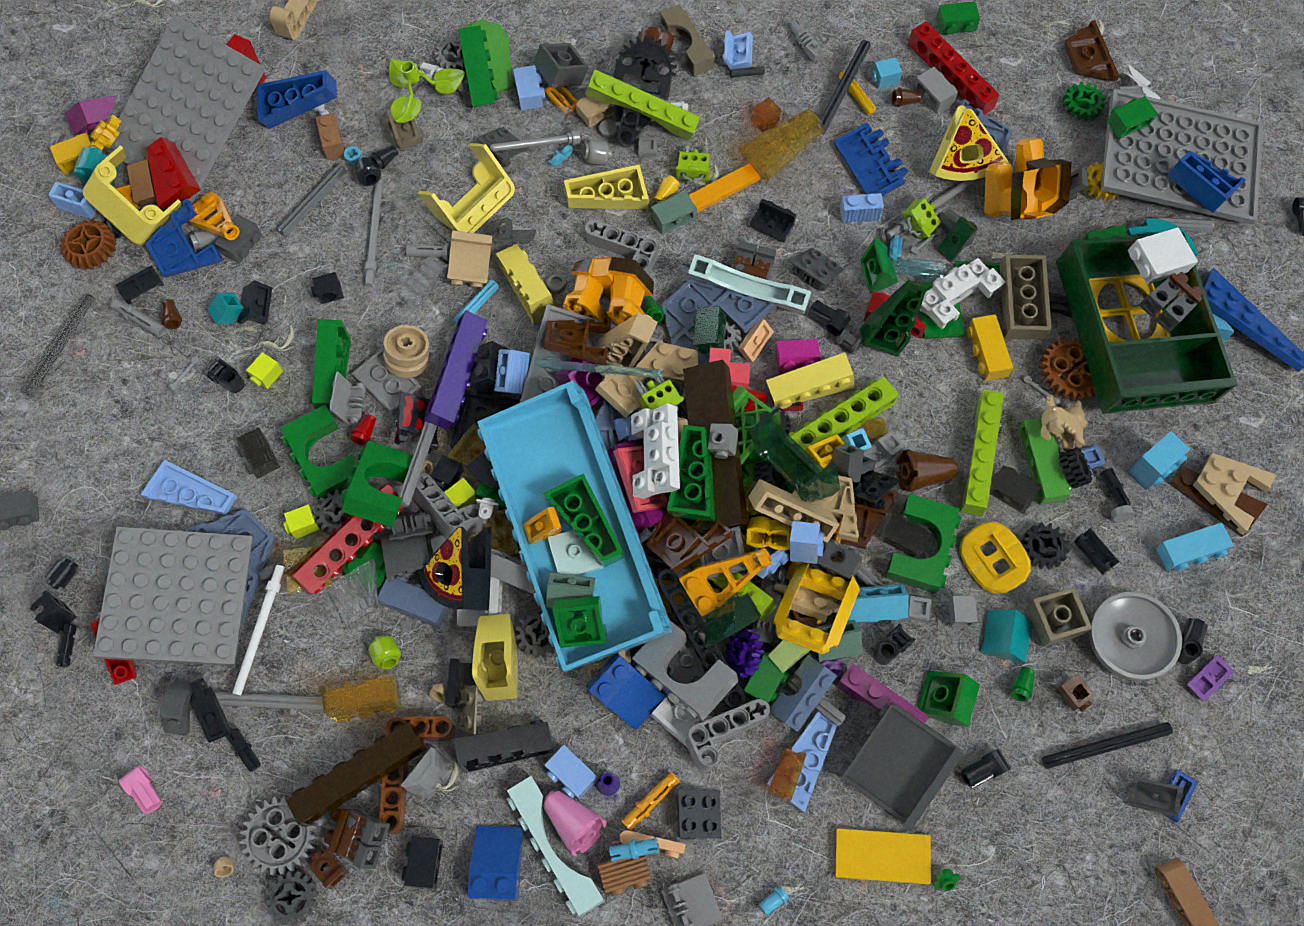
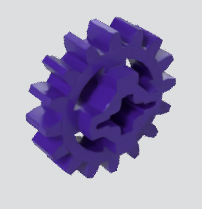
M740 628V631L735 630V636L730 635L729 637L731 642L726 643L728 651L724 654L728 658L726 662L730 664L729 667L736 672L738 677L748 678V675L753 676L754 670H759L758 662L763 661L760 658V654L764 653V650H761L763 641H758L760 634H755L756 631L752 629Z

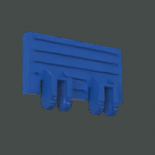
M868 122L834 141V144L864 193H881L884 196L905 184L903 177L908 173L906 167H902L891 174L889 173L898 168L902 161L900 158H896L889 162L890 157L884 149L890 144L887 138L871 145V143L880 139L884 132L882 129L872 132Z

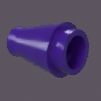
M607 772L599 777L597 787L603 795L611 796L619 790L620 780L616 774ZM612 779V783L605 785L604 780Z

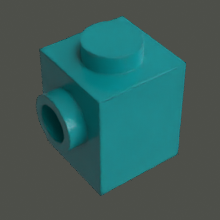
M217 293L207 310L216 324H234L243 306L235 293Z

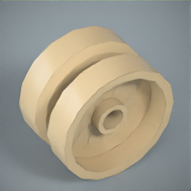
M409 325L396 326L388 331L383 342L385 368L391 374L402 378L416 377L423 373L428 366L429 340L427 335L421 329Z

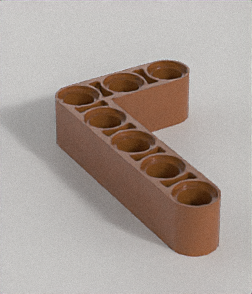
M443 716L393 717L387 722L385 728V736L393 732V728L397 724L409 722L415 729L420 724H426L425 731L419 734L422 741H447L455 734V726L447 717ZM448 724V731L444 734H439L438 728L440 725ZM408 762L396 769L400 771V777L397 780L391 781L390 774L382 778L379 819L387 822L391 817L397 818L396 826L388 829L387 832L392 835L400 833L405 824L407 790L401 784L408 776ZM397 793L399 796L398 801L390 805L388 801L390 795Z

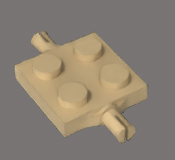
M620 364L616 369L609 371L603 365H597L595 370L604 378L595 390L621 415L627 418L632 412L644 409L638 400L641 394L634 385L638 380L625 367Z
M776 582L774 586V591L783 594L787 589V585ZM800 586L790 610L826 622L832 612H838L840 605L836 604V599Z

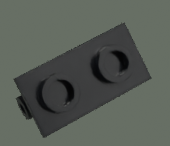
M1091 528L1079 535L1074 541L1102 575L1120 562Z

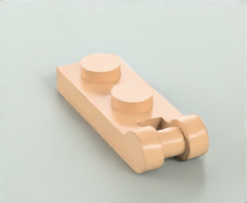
M628 830L620 834L621 844L630 843V840L634 839L642 841L654 838L653 836ZM657 838L659 850L665 851L664 856L678 859L679 855H684L686 844Z

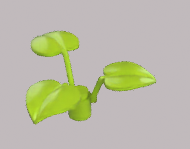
M391 59L389 65L391 83L399 88L408 85L410 94L409 97L401 96L392 103L391 112L394 121L397 123L409 122L421 112L422 103L420 99L413 98L411 84L419 81L420 76L432 85H436L435 88L438 93L451 94L460 87L465 78V72L452 68L442 69L435 73V81H433L422 70H418L417 65L412 61Z

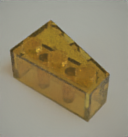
M394 676L365 680L364 683L352 686L350 682L343 683V688L330 690L328 685L321 686L324 714L333 721H337V723H347L351 721V718L358 716L362 719L373 716V713L381 711L383 714L396 711V708L402 707L398 681Z

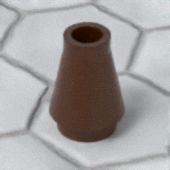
M903 88L893 90L891 96L892 104L897 107L919 103L921 100V93L919 91Z
M164 300L162 302L161 323L167 329H177L181 325L182 317L173 300Z

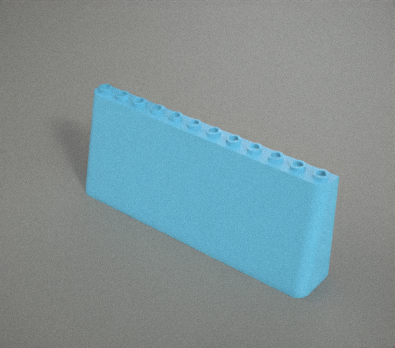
M570 381L478 421L480 428L478 429V435L485 443V455L491 461L493 469H491L492 475L499 483L500 489H498L501 500L505 501L507 507L505 510L506 516L510 522L512 521L514 530H512L513 537L520 544L521 550L519 554L522 561L527 565L528 571L526 574L528 580L534 585L536 591L534 592V598L543 611L541 618L544 625L548 626L550 632L548 635L549 642L556 649L558 667L563 672H567L672 633L668 615L584 390L574 381ZM584 473L623 550L625 558L605 568L578 575L596 578L594 596H600L602 621L606 625L607 630L606 644L561 648L553 610L546 607L547 584L550 573H557L548 539L529 545L523 523L544 509L551 507L544 497V492ZM557 513L562 533L571 531V528Z

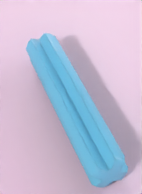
M492 279L489 280L454 317V322L457 324L459 317L465 310L475 314L499 288L498 284Z

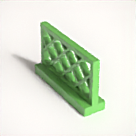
M739 385L733 392L735 417L736 419L741 418L742 427L737 428L738 432H742L743 441L739 442V446H743V453L740 455L742 465L780 418V415ZM749 400H752L755 403V410L745 412V405ZM770 413L772 415L768 422L760 424V414ZM756 415V424L746 426L745 417ZM757 429L756 437L752 440H747L746 431Z

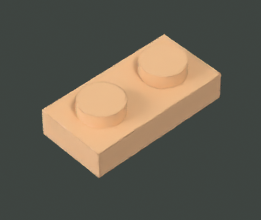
M764 318L750 329L738 347V350L747 362H754L774 332Z

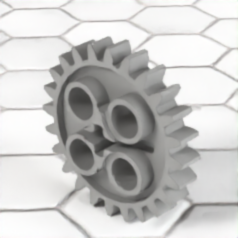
M285 796L282 797L281 802L277 797H273L272 804L264 800V808L256 805L257 813H248L252 820L250 822H243L248 827L247 830L240 832V834L246 836V839L240 841V844L247 846L242 851V854H250L246 862H254L252 868L258 869L261 867V873L264 874L269 869L270 875L274 876L277 870H279L281 875H285L286 868L294 872L295 863L303 866L301 858H310V855L307 853L308 849L315 850V847L311 845V841L318 840V837L312 835V832L317 831L318 827L311 825L308 827L299 826L286 802L288 798ZM281 813V822L274 825L273 818L276 814ZM267 823L272 829L281 832L280 834L284 838L295 844V848H291L286 842L279 840L275 834L264 828L263 824ZM299 826L300 834L296 838H292V829ZM266 833L267 840L264 844L260 845L258 839L261 834ZM284 846L285 854L282 858L278 859L276 852L280 847Z

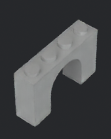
M670 621L672 633L646 642L632 658L635 665L634 668L643 676L646 675L650 678V683L657 690L661 691L663 689L667 692V697L674 704L678 705L680 703L684 706V711L691 718L695 719L697 717L703 722L738 682L737 674L718 659L708 672L696 682L682 684L672 680L667 675L668 664L674 655L685 645L687 638L685 632Z

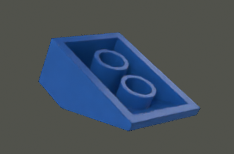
M619 653L614 654L586 685L594 696L635 730L640 727L666 698V695L657 690L645 676L639 673Z
M476 827L467 898L518 901L523 827Z

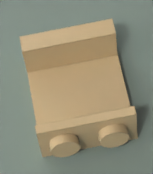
M452 230L447 281H451L452 285L457 286L469 283L471 287L483 288V285H486L488 281L492 236Z

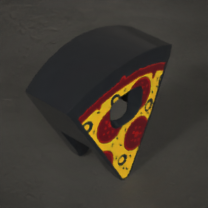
M457 527L419 572L421 582L434 601L452 609L488 611L491 576V532L489 530H482L468 543L465 528Z

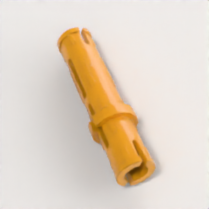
M669 771L640 802L637 801L634 804L635 807L620 820L621 823L629 831H632L680 783L679 779Z

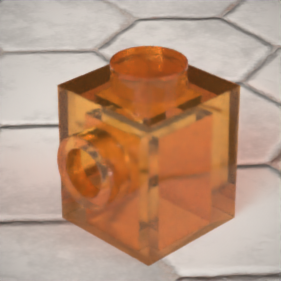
M768 97L752 108L750 121L755 128L764 132L767 129L773 128L780 121L781 108Z

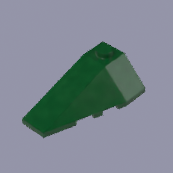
M907 280L874 310L859 330L863 343L898 357L910 341V333L912 327L915 326V318L918 310L921 308L927 290L926 286Z

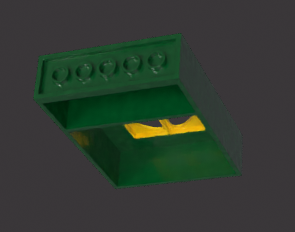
M1181 232L1185 240L1187 241L1184 232ZM1156 233L1141 236L1134 234L1128 237L1113 236L1102 239L1096 237L1090 240L1076 239L1070 243L1056 261L1102 414L1214 403L1238 385L1196 265L1184 274L1188 276L1186 283L1191 288L1199 286L1204 291L1201 296L1203 299L1169 333L1156 322L1153 334L1148 339L1140 338L1133 315L1145 314L1146 312L1140 306L1131 307L1129 305L1122 283H1130L1148 296L1167 280L1164 279L1147 285L1128 252V249L1137 239ZM1113 284L1115 286L1121 308L1099 309L1097 304L1098 295L1105 285ZM1167 304L1163 309H1161V310L1155 315L1156 318H1157L1170 304ZM1123 316L1132 340L1126 341L1114 335L1103 323L1102 318Z

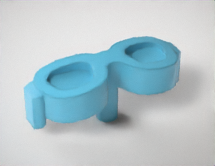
M568 144L562 150V153L555 150L557 155L551 161L549 160L548 163L552 167L560 165L571 155L573 148Z

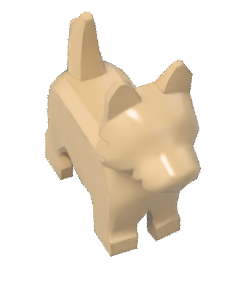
M1053 395L1047 396L1045 398L1046 411L1041 418V437L1050 440L1051 435L1049 432H1051L1061 440L1062 450L1064 451L1075 448L1074 442L1078 448L1085 445L1083 429L1088 425V422L1085 420V413L1081 407V402L1077 400L1071 408L1065 407L1063 409L1055 405Z

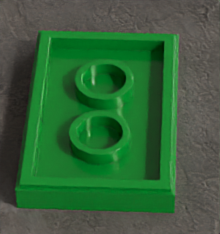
M933 282L918 283L926 286V292L933 287ZM958 302L954 305L960 313L958 319L949 321L942 330L927 314L919 310L920 321L926 325L923 339L964 337L965 331L960 303Z

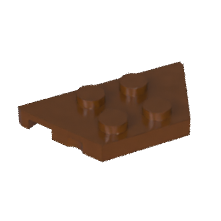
M1092 20L1086 28H1081L1075 35L1066 39L1064 46L1076 74L1110 81L1118 80V71L1095 20Z

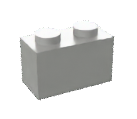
M935 67L917 76L913 88L921 93V98L936 114L954 104L958 93L956 88Z

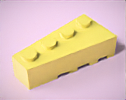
M515 244L496 253L498 265L532 323L535 324L542 321L546 305L555 306L556 304L544 282L538 276L534 265L528 261L525 250H521Z
M844 352L768 379L766 382L775 408L784 409L791 406L792 403L804 402L853 389L854 374Z

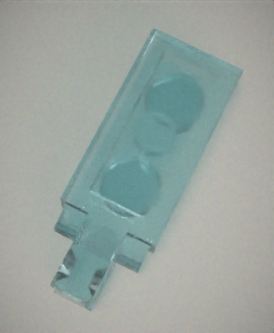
M892 258L896 274L898 275L900 273H909L911 276L925 275L929 278L937 279L939 277L943 278L947 271V264L943 262L907 258V260L897 259L894 261Z

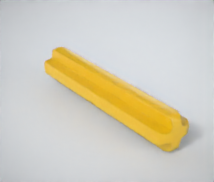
M846 70L841 71V72L839 73V79H840V80H841V78H842V76L844 75V73H845ZM853 79L848 90L865 113L871 115L875 112L876 107L855 79Z

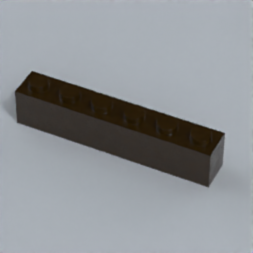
M409 722L401 723L394 727L393 732L389 735H383L375 739L372 746L356 751L352 755L353 758L347 762L342 761L336 764L328 774H322L314 778L311 785L295 790L291 794L292 797L287 799L286 802L297 824L308 827L427 750L412 724Z

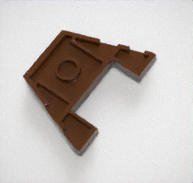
M604 318L603 322L586 319V323H575V320L548 321L544 349L606 366L608 349L587 347L586 344L588 332L605 334L610 331L611 318Z
M890 490L883 496L885 501L883 509L877 510L873 507L854 504L857 516V530L859 532L858 542L841 539L840 543L865 549L896 498L897 492Z
M667 511L662 522L659 521L656 525V529L646 546L677 573L735 534L718 520L702 537L682 519L672 516Z

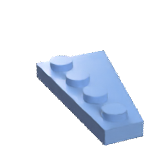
M166 460L162 462L140 494L143 498L222 515L227 514L237 499L235 494Z
M819 711L766 784L803 813L806 811L837 727Z

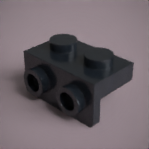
M761 199L759 208L750 221V227L785 242L795 225L796 214L789 209L776 205L772 201Z

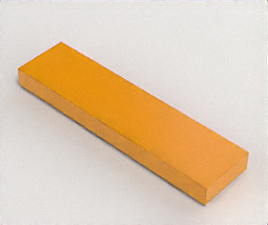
M748 163L689 194V197L696 206L697 213L756 183L760 180V176L753 166Z

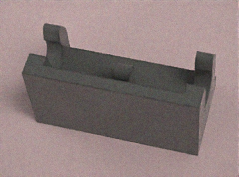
M1133 776L1128 806L1178 817L1183 787Z

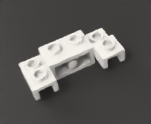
M977 258L968 265L963 264L959 268L954 267L944 278H937L932 284L933 287L925 293L920 311L927 314L942 330L949 321L958 319L960 313L954 305L975 292L977 287L989 298L997 289L1002 290L1006 281L994 268L989 270Z
M667 403L654 410L645 408L632 414V435L639 438L644 437L645 469L633 475V496L645 499L656 494L673 492L680 489L677 407Z

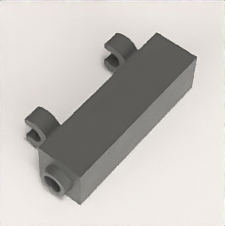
M779 565L773 574L769 573L766 577L762 578L760 589L774 599L777 607L765 622H761V619H756L755 617L753 619L752 630L756 631L755 634H760L758 641H763L761 647L768 649L771 648L776 626L773 624V620L779 608L782 594L774 591V586L776 582L784 584L786 568H783L782 565Z

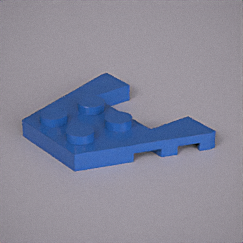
M187 198L181 203L183 204L181 208L170 215L171 219L167 224L161 226L146 243L161 274L165 277L224 261L217 247L213 244L196 254L181 225L198 215L191 201Z

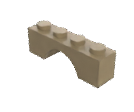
M679 4L660 12V25L665 33L668 31L674 37L681 38L690 45V48L686 51L685 64L692 75L695 77L712 70L715 60L714 52L707 47L705 38L700 36L696 25L690 21L687 11L683 10Z

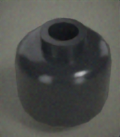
M364 157L357 160L354 164V174L363 186H372L380 180L381 170L374 159Z

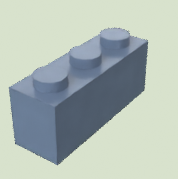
M396 576L390 582L386 579L376 599L380 605L437 628L441 627L449 608L434 601L424 586L417 583L415 586L410 585L406 579L400 576Z

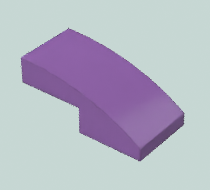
M1215 655L1186 685L1202 701H1205L1235 671L1220 656Z

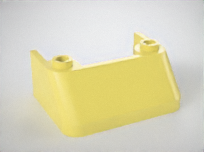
M471 143L468 146L479 160L472 170V175L477 184L453 207L447 201L439 200L432 192L419 191L417 193L432 214L453 231L474 233L513 196L515 191L513 182L487 145Z
M120 145L96 166L83 188V195L85 200L135 245L142 246L148 242L161 226L167 224L171 219L170 215L174 211L177 212L182 205L181 201L177 200L164 212L155 205H147L139 211L110 184L117 176L116 167L126 159L124 148Z

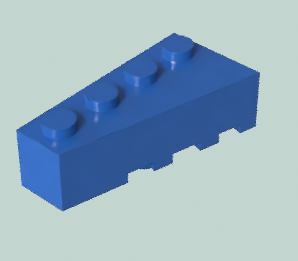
M324 70L258 84V120L271 129L336 99V80Z

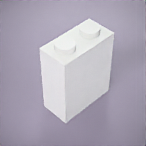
M1179 228L1137 239L1128 249L1131 259L1136 264L1140 275L1147 285L1167 279L1173 273H1187L1198 262Z

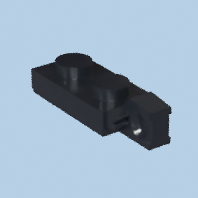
M203 677L191 682L190 686L194 694L191 695L192 701L190 703L207 741L210 743L225 737L228 733L231 734L230 731L232 730L211 687L208 688Z

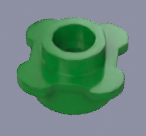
M942 869L936 873V882L933 884V887L936 890L951 891L956 887V882L961 877L959 874H954L951 869Z

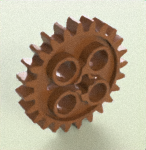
M1065 338L1062 342L1057 340L1054 344L1051 343L1042 353L1043 356L1040 358L1042 363L1039 365V368L1043 369L1040 375L1046 376L1043 383H1050L1048 390L1054 388V395L1060 392L1062 393V399L1069 396L1071 402L1075 398L1081 401L1083 398L1088 400L1091 396H1094L1096 391L1081 343L1076 344L1075 338L1070 342ZM1081 360L1085 361L1077 369L1073 370L1066 378H1060L1067 371L1071 370Z

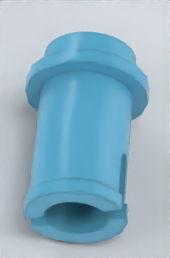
M781 886L775 887L774 892L758 903L767 916L781 904H787L786 900L790 898Z

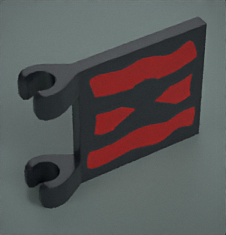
M403 391L400 392L397 431L394 438L396 445L402 446L403 442L407 441V433L421 435L425 424L424 418L431 399ZM438 426L428 451L430 454H433L434 450L438 449Z

